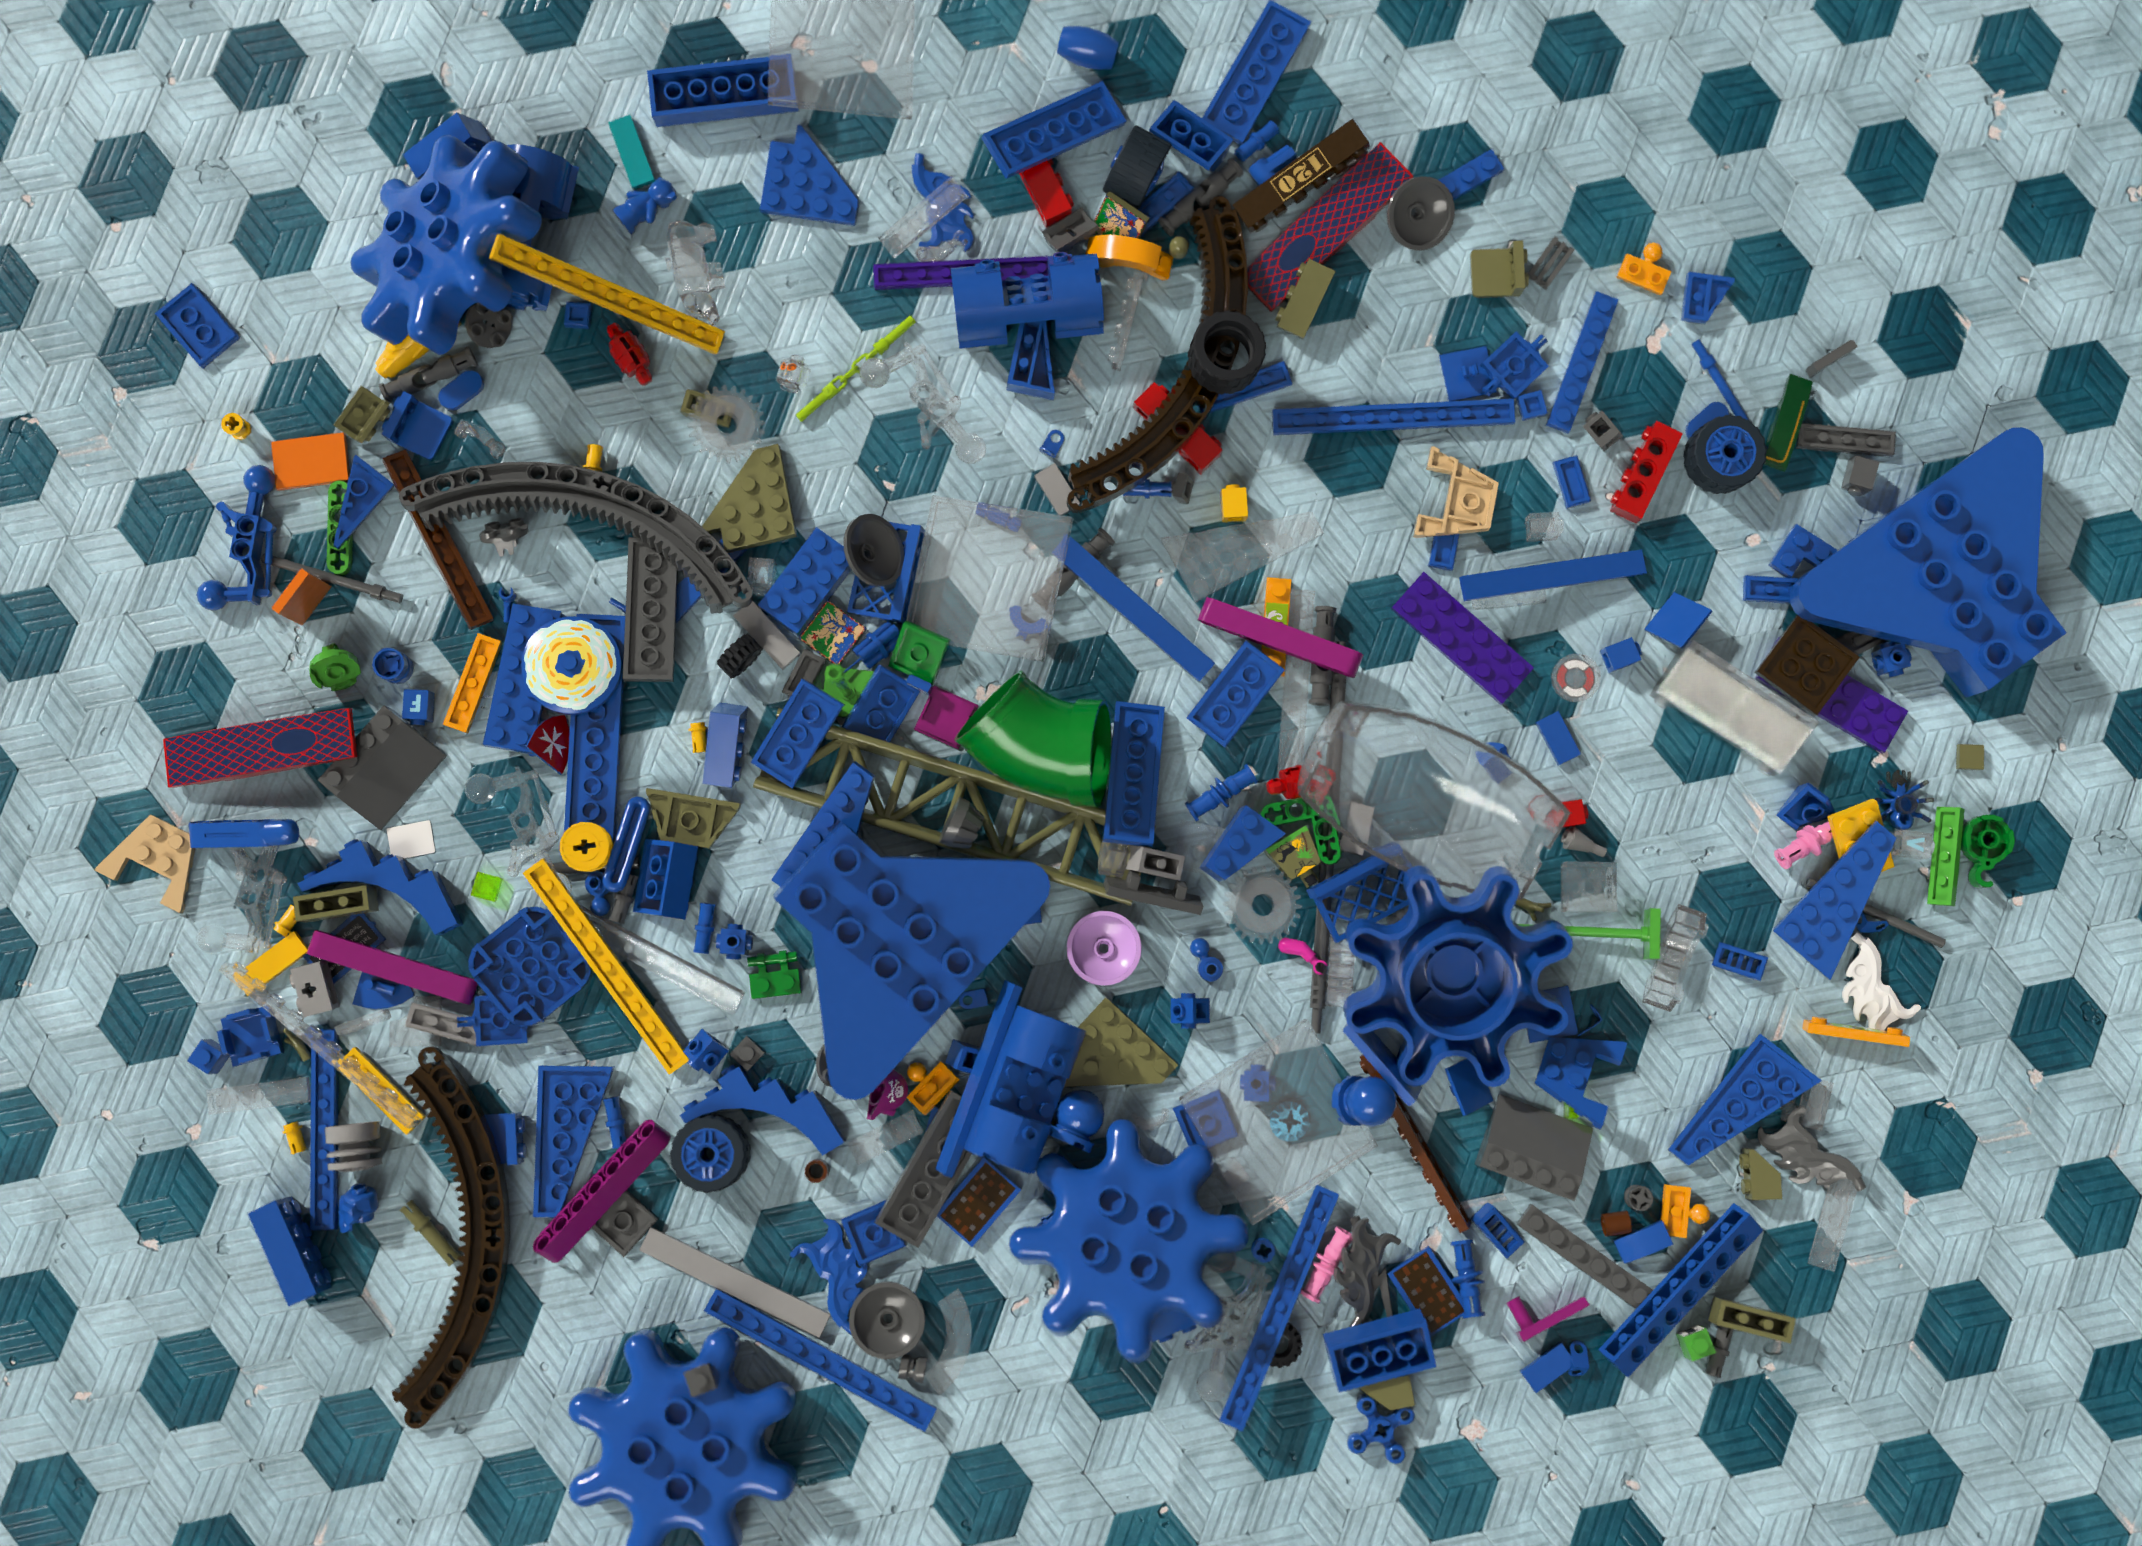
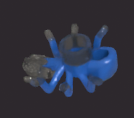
M1899 769L1895 770L1892 774V780L1890 772H1886V780L1896 790L1895 792L1887 789L1885 783L1878 780L1879 789L1895 797L1894 799L1874 798L1878 804L1891 803L1890 807L1881 814L1883 822L1889 813H1891L1890 822L1897 830L1911 828L1914 823L1913 817L1921 818L1928 823L1932 821L1931 818L1917 813L1915 810L1918 804L1934 802V798L1916 799L1910 795L1929 784L1928 780H1924L1911 787L1907 792L1905 788L1911 781V772H1907V780L1905 770H1902V775H1900Z

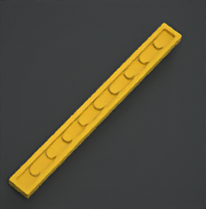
M496 235L489 259L709 353L718 354L725 331L506 236Z
M543 858L524 871L523 875L670 1075L687 1063L689 1058L683 1052V1047L547 860Z

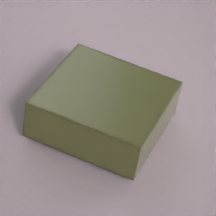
M1958 744L1956 769L1984 770V745Z

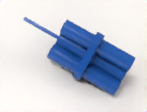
M886 621L872 634L869 632L865 635L866 639L852 649L859 659L844 670V672L846 673L859 661H862L866 668L870 670L883 658L887 659L889 653L895 648L899 637V629L894 624L892 625L889 621Z

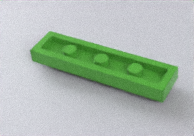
M1961 807L1936 808L1927 904L1955 907L1965 811Z

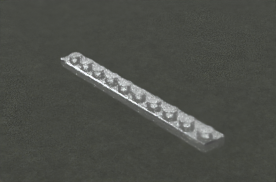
M225 962L219 969L222 974L406 1128H415L419 1124L421 1119L416 1116L418 1112L409 1104L403 1105L397 1100L399 1096L389 1088L384 1089L378 1084L380 1080L375 1075L359 1068L361 1064L351 1056L347 1058L341 1053L342 1048L331 1040L328 1042L322 1037L323 1032L319 1028L306 1024L303 1021V1015L295 1009L290 1010L284 1005L286 1001L279 995L269 993L264 982L258 978H251L247 974L248 969L238 962Z

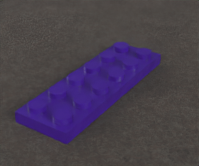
M1425 572L1417 578L1391 608L1393 612L1500 705L1505 702L1534 669L1531 664Z
M1756 675L1755 680L1788 698L1760 676ZM1846 675L1817 716L1876 751L1885 753L1906 717L1908 710Z

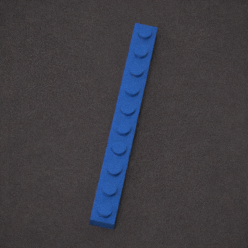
M1514 399L1272 409L1273 435L1514 425L1515 423Z
M1317 1184L1219 1419L1220 1422L1242 1432L1340 1195Z
M718 1288L715 1289L704 1310L709 1315L924 1432L937 1410V1407Z

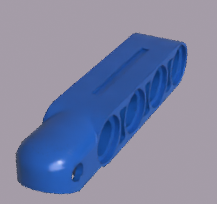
M292 819L207 820L188 823L191 848L283 846L296 843L300 834L297 823Z

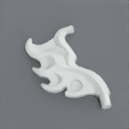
M1858 931L1853 932L1850 938L1859 945V952L1847 968L1845 976L1852 977L1853 980L1844 986L1842 998L1844 1003H1848L1849 996H1853V1014L1856 1021H1860L1861 1014H1865L1868 1020V1028L1885 1030L1889 1024L1900 1018H1912L1921 1009V1006L1914 1004L1910 1009H1905L1900 1004L1890 985H1884L1881 981L1882 962L1876 946L1869 937L1865 938Z

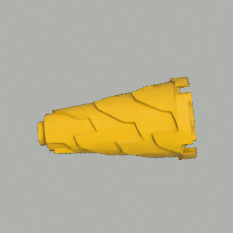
M409 335L397 345H392L388 342L385 350L375 362L377 365L375 370L385 379L388 377L394 378L403 369L424 356L430 349L412 340Z

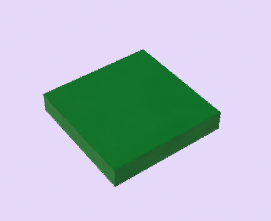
M906 620L903 623L888 666L907 675L912 674L933 685L951 639Z

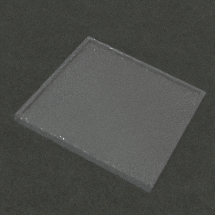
M771 0L768 105L912 119L915 0Z
M933 495L906 620L951 639L948 646L1044 662L1073 518Z
M1304 1019L1179 1098L1252 1225L1263 1220L1378 1146L1367 1126L1345 1125L1337 1119L1340 1117L1337 1114L1336 1108H1332V1093L1335 1085L1341 1083L1342 1080L1307 1019Z

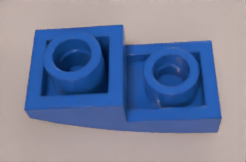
M1661 1220L1638 1231L1633 1230L1631 1233L1613 1240L1624 1264L1673 1245L1668 1231Z

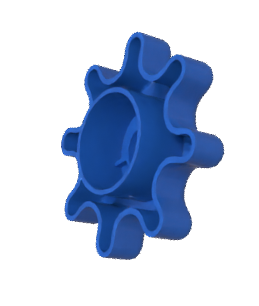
M443 135L435 141L429 167L418 182L410 186L404 181L394 178L382 185L380 200L388 210L383 230L374 242L355 251L350 260L351 269L355 275L377 287L361 314V322L366 330L392 345L399 344L409 335L417 343L438 355H443L453 347L457 337L459 320L471 305L478 302L491 311L497 312L508 304L512 294V287L502 275L503 265L489 259L496 235L501 234L522 243L533 238L540 229L542 223L540 213L512 196L527 173L528 162L526 158L499 141L494 140L487 143L478 153L452 135Z
M1420 865L1413 866L1407 870L1403 877V887L1408 897L1409 907L1401 920L1394 924L1383 925L1369 919L1359 918L1352 921L1346 929V940L1352 954L1373 964L1377 968L1376 979L1372 985L1351 994L1345 1000L1343 1011L1347 1025L1352 1031L1360 1034L1369 1033L1384 1027L1394 1028L1404 1036V1039L1398 1051L1396 1063L1400 1077L1410 1086L1425 1084L1432 1076L1437 1064L1442 1059L1450 1056H1461L1470 1060L1479 1079L1486 1086H1501L1510 1076V1066L1505 1056L1504 1047L1506 1041L1513 1033L1520 1029L1528 1028L1546 1035H1557L1563 1032L1568 1025V1014L1560 1000L1554 995L1540 990L1537 983L1539 973L1544 967L1569 955L1573 946L1572 938L1563 924L1555 920H1545L1534 925L1521 926L1511 919L1512 908L1519 895V885L1510 870L1505 867L1494 866L1489 868L1483 874L1477 888L1471 894L1463 897H1451L1441 891L1435 875L1429 868Z
M1119 1119L1108 1127L1106 1134V1156L1101 1163L1093 1168L1086 1170L1078 1169L1056 1153H1049L1040 1158L1036 1173L1044 1188L1055 1197L1056 1206L1054 1214L1043 1225L1022 1227L1014 1231L1009 1240V1248L1018 1262L1025 1265H1049L1058 1274L1059 1288L1042 1312L1043 1324L1050 1333L1059 1337L1068 1336L1086 1318L1091 1316L1105 1317L1115 1325L1117 1346L1122 1357L1130 1363L1138 1364L1148 1359L1152 1352V1326L1161 1315L1171 1311L1181 1312L1202 1328H1212L1220 1323L1224 1311L1219 1296L1203 1281V1269L1207 1261L1214 1255L1235 1253L1242 1250L1248 1242L1249 1234L1247 1224L1241 1217L1232 1214H1209L1203 1210L1198 1202V1192L1211 1176L1214 1168L1212 1154L1207 1147L1201 1144L1189 1145L1171 1163L1164 1165L1155 1164L1145 1159L1142 1155L1141 1140L1135 1124L1126 1119Z
M729 1327L717 1328L709 1334L703 1343L700 1354L691 1361L673 1359L665 1350L663 1342L656 1332L649 1329L639 1330L628 1338L624 1346V1355L631 1371V1381L624 1392L614 1394L598 1388L588 1387L576 1394L569 1403L568 1412L572 1421L595 1432L600 1438L602 1445L599 1462L585 1468L573 1478L569 1486L570 1498L573 1503L580 1507L593 1506L608 1499L618 1500L623 1503L631 1512L633 1519L626 1546H663L667 1534L673 1529L688 1528L697 1532L704 1546H740L743 1540V1533L736 1517L737 1503L749 1495L761 1496L771 1501H783L791 1495L797 1485L798 1476L795 1468L788 1462L777 1459L769 1454L764 1442L765 1429L788 1416L795 1406L796 1392L791 1385L781 1381L756 1390L742 1385L736 1378L733 1369L740 1348V1338L736 1331ZM710 1363L717 1388L691 1397L684 1372Z

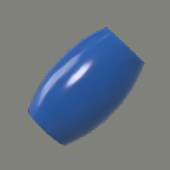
M1065 26L1062 29L1057 54L1067 61L1084 68L1096 70L1112 69L1119 42L1108 34L1093 28Z

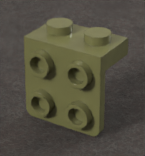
M1513 241L1509 249H1475L1471 252L1470 266L1473 297H1518L1522 294L1525 287H1528L1529 275L1528 272H1525L1524 263H1527L1528 252L1527 249L1523 248V241Z
M360 385L333 426L359 443H363L364 440L369 442L377 431L373 428L378 420L383 422L391 411L387 408L390 403L380 399Z

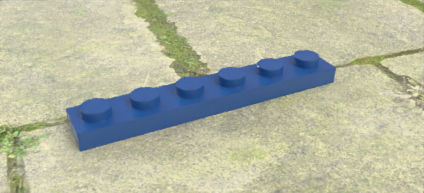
M1598 291L1594 293L1546 426L1565 433L1570 432L1619 299Z

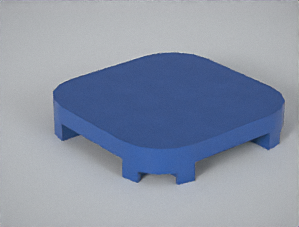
M525 907L519 910L516 915L480 943H477L471 950L468 960L469 971L477 984L506 1019L514 1025L521 1027L534 1026L542 1022L582 990L588 983L591 974L590 965L548 909L540 907Z

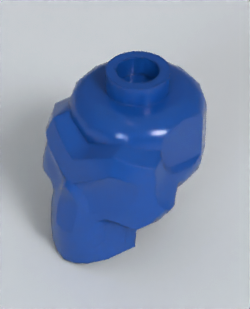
M364 1183L355 1184L345 1195L340 1197L338 1214L341 1233L352 1231L353 1223H365L374 1218V1212L378 1209L379 1201L377 1191L373 1187L366 1186Z

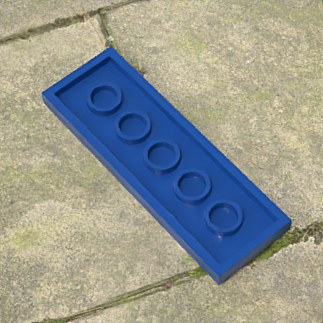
M1269 0L1202 119L1233 138L1234 142L1242 145L1308 31L1311 21Z
M1101 81L983 134L981 139L1004 177L1008 179L1124 126L1127 120L1104 82Z
M519 604L512 605L483 741L485 747L533 754L526 748L531 734L540 724L543 705L531 695L525 685L521 667L522 656L531 636L544 624L561 618L563 615L561 611Z
M1116 701L1103 842L1153 847L1164 706Z

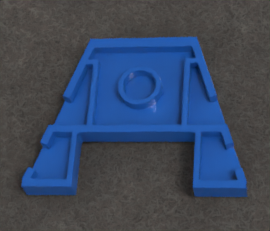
M1549 1037L1534 1083L1558 1101H1564L1574 1109L1576 1114L1580 1117H1586L1593 1122L1592 1125L1601 1130L1609 1106L1584 1098V1092L1595 1057L1620 1066L1627 1043L1621 1041Z

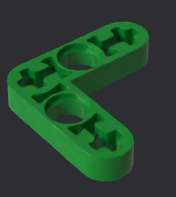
M1316 794L1303 799L1297 798L1271 803L1262 809L1261 816L1275 826L1312 819L1320 860L1328 865H1334L1340 861L1342 851L1333 804L1326 795ZM1318 799H1322L1325 803L1327 802V806L1324 807V814L1326 816L1330 814L1331 818H1322L1316 821V816L1321 817L1320 810L1314 808V805L1318 804ZM1299 803L1303 806V814L1301 816L1293 817L1291 815L1290 808L1293 804ZM1281 806H1285L1287 820H1284V815L1276 816L1274 822L1270 818H1266V815L1270 814V809H1273L1275 812H1282ZM1322 823L1331 824L1332 833L1329 836L1320 835L1319 826ZM1335 838V843L1330 842L1333 851H1337V854L1333 855V860H1329L1328 857H1324V853L1327 852L1326 843L1321 845L1320 841H1329Z

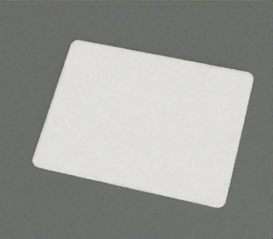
M429 820L387 828L390 853L394 856H401L405 859L435 852Z

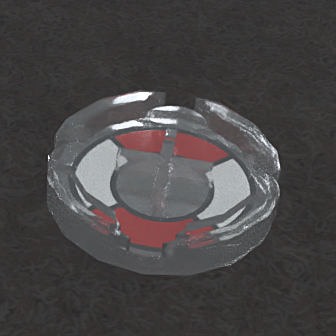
M1569 654L1561 658L1553 667L1551 681L1555 692L1564 700L1583 702L1592 697L1599 689L1601 674L1596 662L1589 656Z

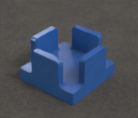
M272 1005L256 1009H246L226 1015V1018L221 1019L223 1030L217 1031L222 1054L230 1056L233 1067L284 1053Z

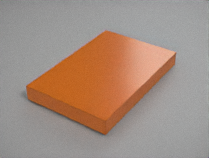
M344 432L271 442L275 486L278 491L327 485L339 480L348 482L350 468L347 439Z
M300 569L272 606V610L303 626L332 586L304 569Z

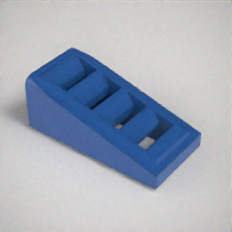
M1719 942L1712 966L1761 982L1769 957ZM1726 949L1730 952L1726 964H1723L1721 960ZM1734 953L1739 954L1736 967L1730 966ZM1744 956L1749 957L1746 969H1740ZM1754 959L1759 961L1755 974L1750 972Z
M1486 1203L1471 1217V1221L1506 1259L1525 1242L1496 1207L1490 1203ZM1497 1221L1500 1222L1495 1228H1493L1491 1231H1489V1229H1490ZM1504 1229L1507 1230V1231H1506L1504 1234H1502L1498 1239H1496V1237H1497ZM1512 1236L1514 1239L1503 1247L1502 1244Z

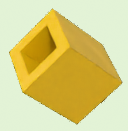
M1239 484L1225 486L1226 489H1222L1220 493L1222 522L1246 521L1248 518L1246 487L1240 488Z

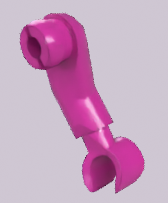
M1282 938L1279 941L1278 948L1282 953L1301 956L1307 963L1310 962L1313 965V970L1316 974L1323 975L1316 970V965L1323 963L1328 967L1327 963L1319 960L1315 956L1316 953L1306 942L1291 938Z

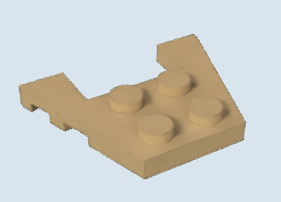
M1431 446L1426 470L1451 475L1443 519L1418 514L1413 537L1423 538L1489 531L1499 483L1473 468L1470 469L1462 465L1456 458L1448 457L1439 452L1440 449Z
M149 815L94 871L118 881L126 864L131 859L172 880L160 904L178 913H183L186 905L184 904L185 894L189 888V871L193 865L195 848L190 847L188 832L154 815Z

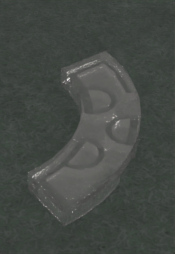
M959 1288L938 1302L946 1323V1342L943 1352L935 1365L925 1373V1376L938 1395L943 1393L960 1374L971 1345L972 1324L970 1313Z

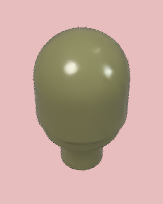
M1180 236L1173 238L1169 245L1171 256L1177 259L1185 257L1189 248L1188 241Z

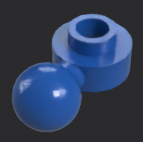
M594 871L587 876L585 887L588 893L594 895V899L590 904L592 914L602 917L610 910V904L604 898V895L608 894L609 891L603 885L604 872ZM596 879L598 880L597 887L594 886Z
M1194 939L1190 944V951L1193 956L1200 958L1197 966L1198 974L1206 981L1218 980L1223 973L1221 961L1213 956H1209L1210 946L1205 939ZM1209 965H1214L1215 971L1209 974L1207 972V967Z

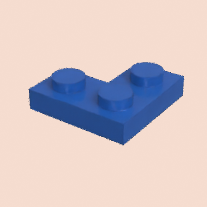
M1795 524L1768 566L1787 578H1791L1802 560L1815 567L1835 553L1837 549L1798 524Z

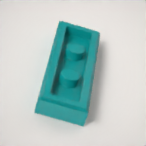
M631 115L608 122L632 189L636 190L652 184L655 179Z

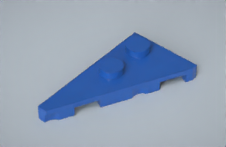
M357 455L353 457L350 477L348 478L338 528L335 534L333 546L338 550L394 487L392 482Z

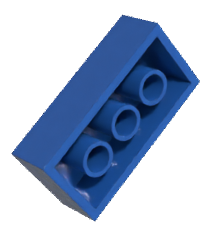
M816 527L758 604L760 609L800 637L825 602L832 597L852 570L847 562L844 546Z
M292 1196L275 1200L247 1213L288 1307L332 1288L330 1284L332 1281L331 1275L322 1266L320 1250L316 1245H313L310 1239L311 1230L307 1223H303L300 1216V1205L296 1200H293Z
M1420 1309L1323 1334L1333 1380L1339 1393L1437 1367L1427 1322Z

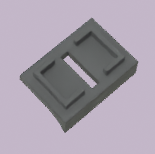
M1083 207L1043 230L1042 234L1046 243L1056 252H1067L1079 241L1087 240L1095 235V232L1099 230V226L1088 217ZM1070 231L1075 234L1074 237L1069 234Z

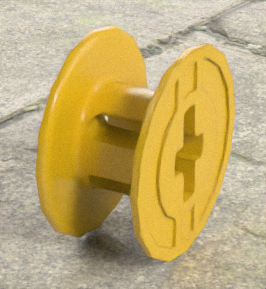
M579 822L570 826L560 840L562 859L569 867L582 872H594L602 869L608 863L613 847L611 835L606 829L591 822ZM586 841L589 844H596V848H589L587 854L586 851H578V847L585 846Z

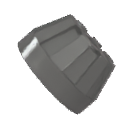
M959 797L943 827L939 843L948 847L971 848L973 840L975 841L978 835L977 832L983 824L984 815L971 802Z

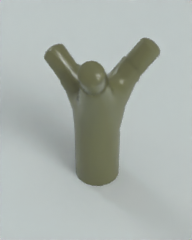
M1518 896L1514 904L1525 909L1530 914L1532 921L1537 920L1534 911L1543 913L1546 908H1551L1552 906L1551 903H1536L1521 896Z
M299 1027L297 1036L285 1028L283 1032L288 1038H285L284 1042L295 1048L303 1062L310 1059L311 1054L303 1041L304 1027Z

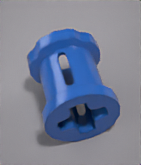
M1258 1238L1252 1243L1251 1252L1255 1259L1262 1263H1267L1275 1255V1247L1268 1239ZM1261 1244L1269 1248L1265 1256L1257 1253V1250H1260Z

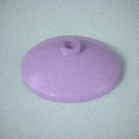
M1097 911L1084 916L1072 928L1067 941V956L1073 970L1085 981L1101 986L1113 985L1125 980L1137 967L1141 956V940L1134 925L1124 916L1111 911ZM1101 944H1106L1109 949L1107 953H1101L1099 951V946Z

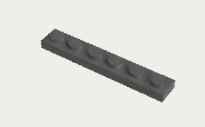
M1530 1204L1517 1222L1519 1227L1634 1308H1637L1653 1291V1289L1534 1205Z

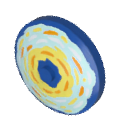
M561 617L544 624L531 636L522 656V675L528 691L547 709L565 715L585 714L602 706L616 691L622 675L621 652L614 638L600 624L583 617Z

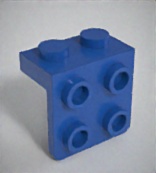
M403 391L402 395L398 396L394 402V410L390 418L384 421L381 434L390 442L423 458L433 460L453 423V419L419 402L413 395Z
M522 1112L485 1114L484 1116L494 1136L501 1163L507 1165L523 1163L524 1158H526V1144L523 1143L525 1120L522 1118Z

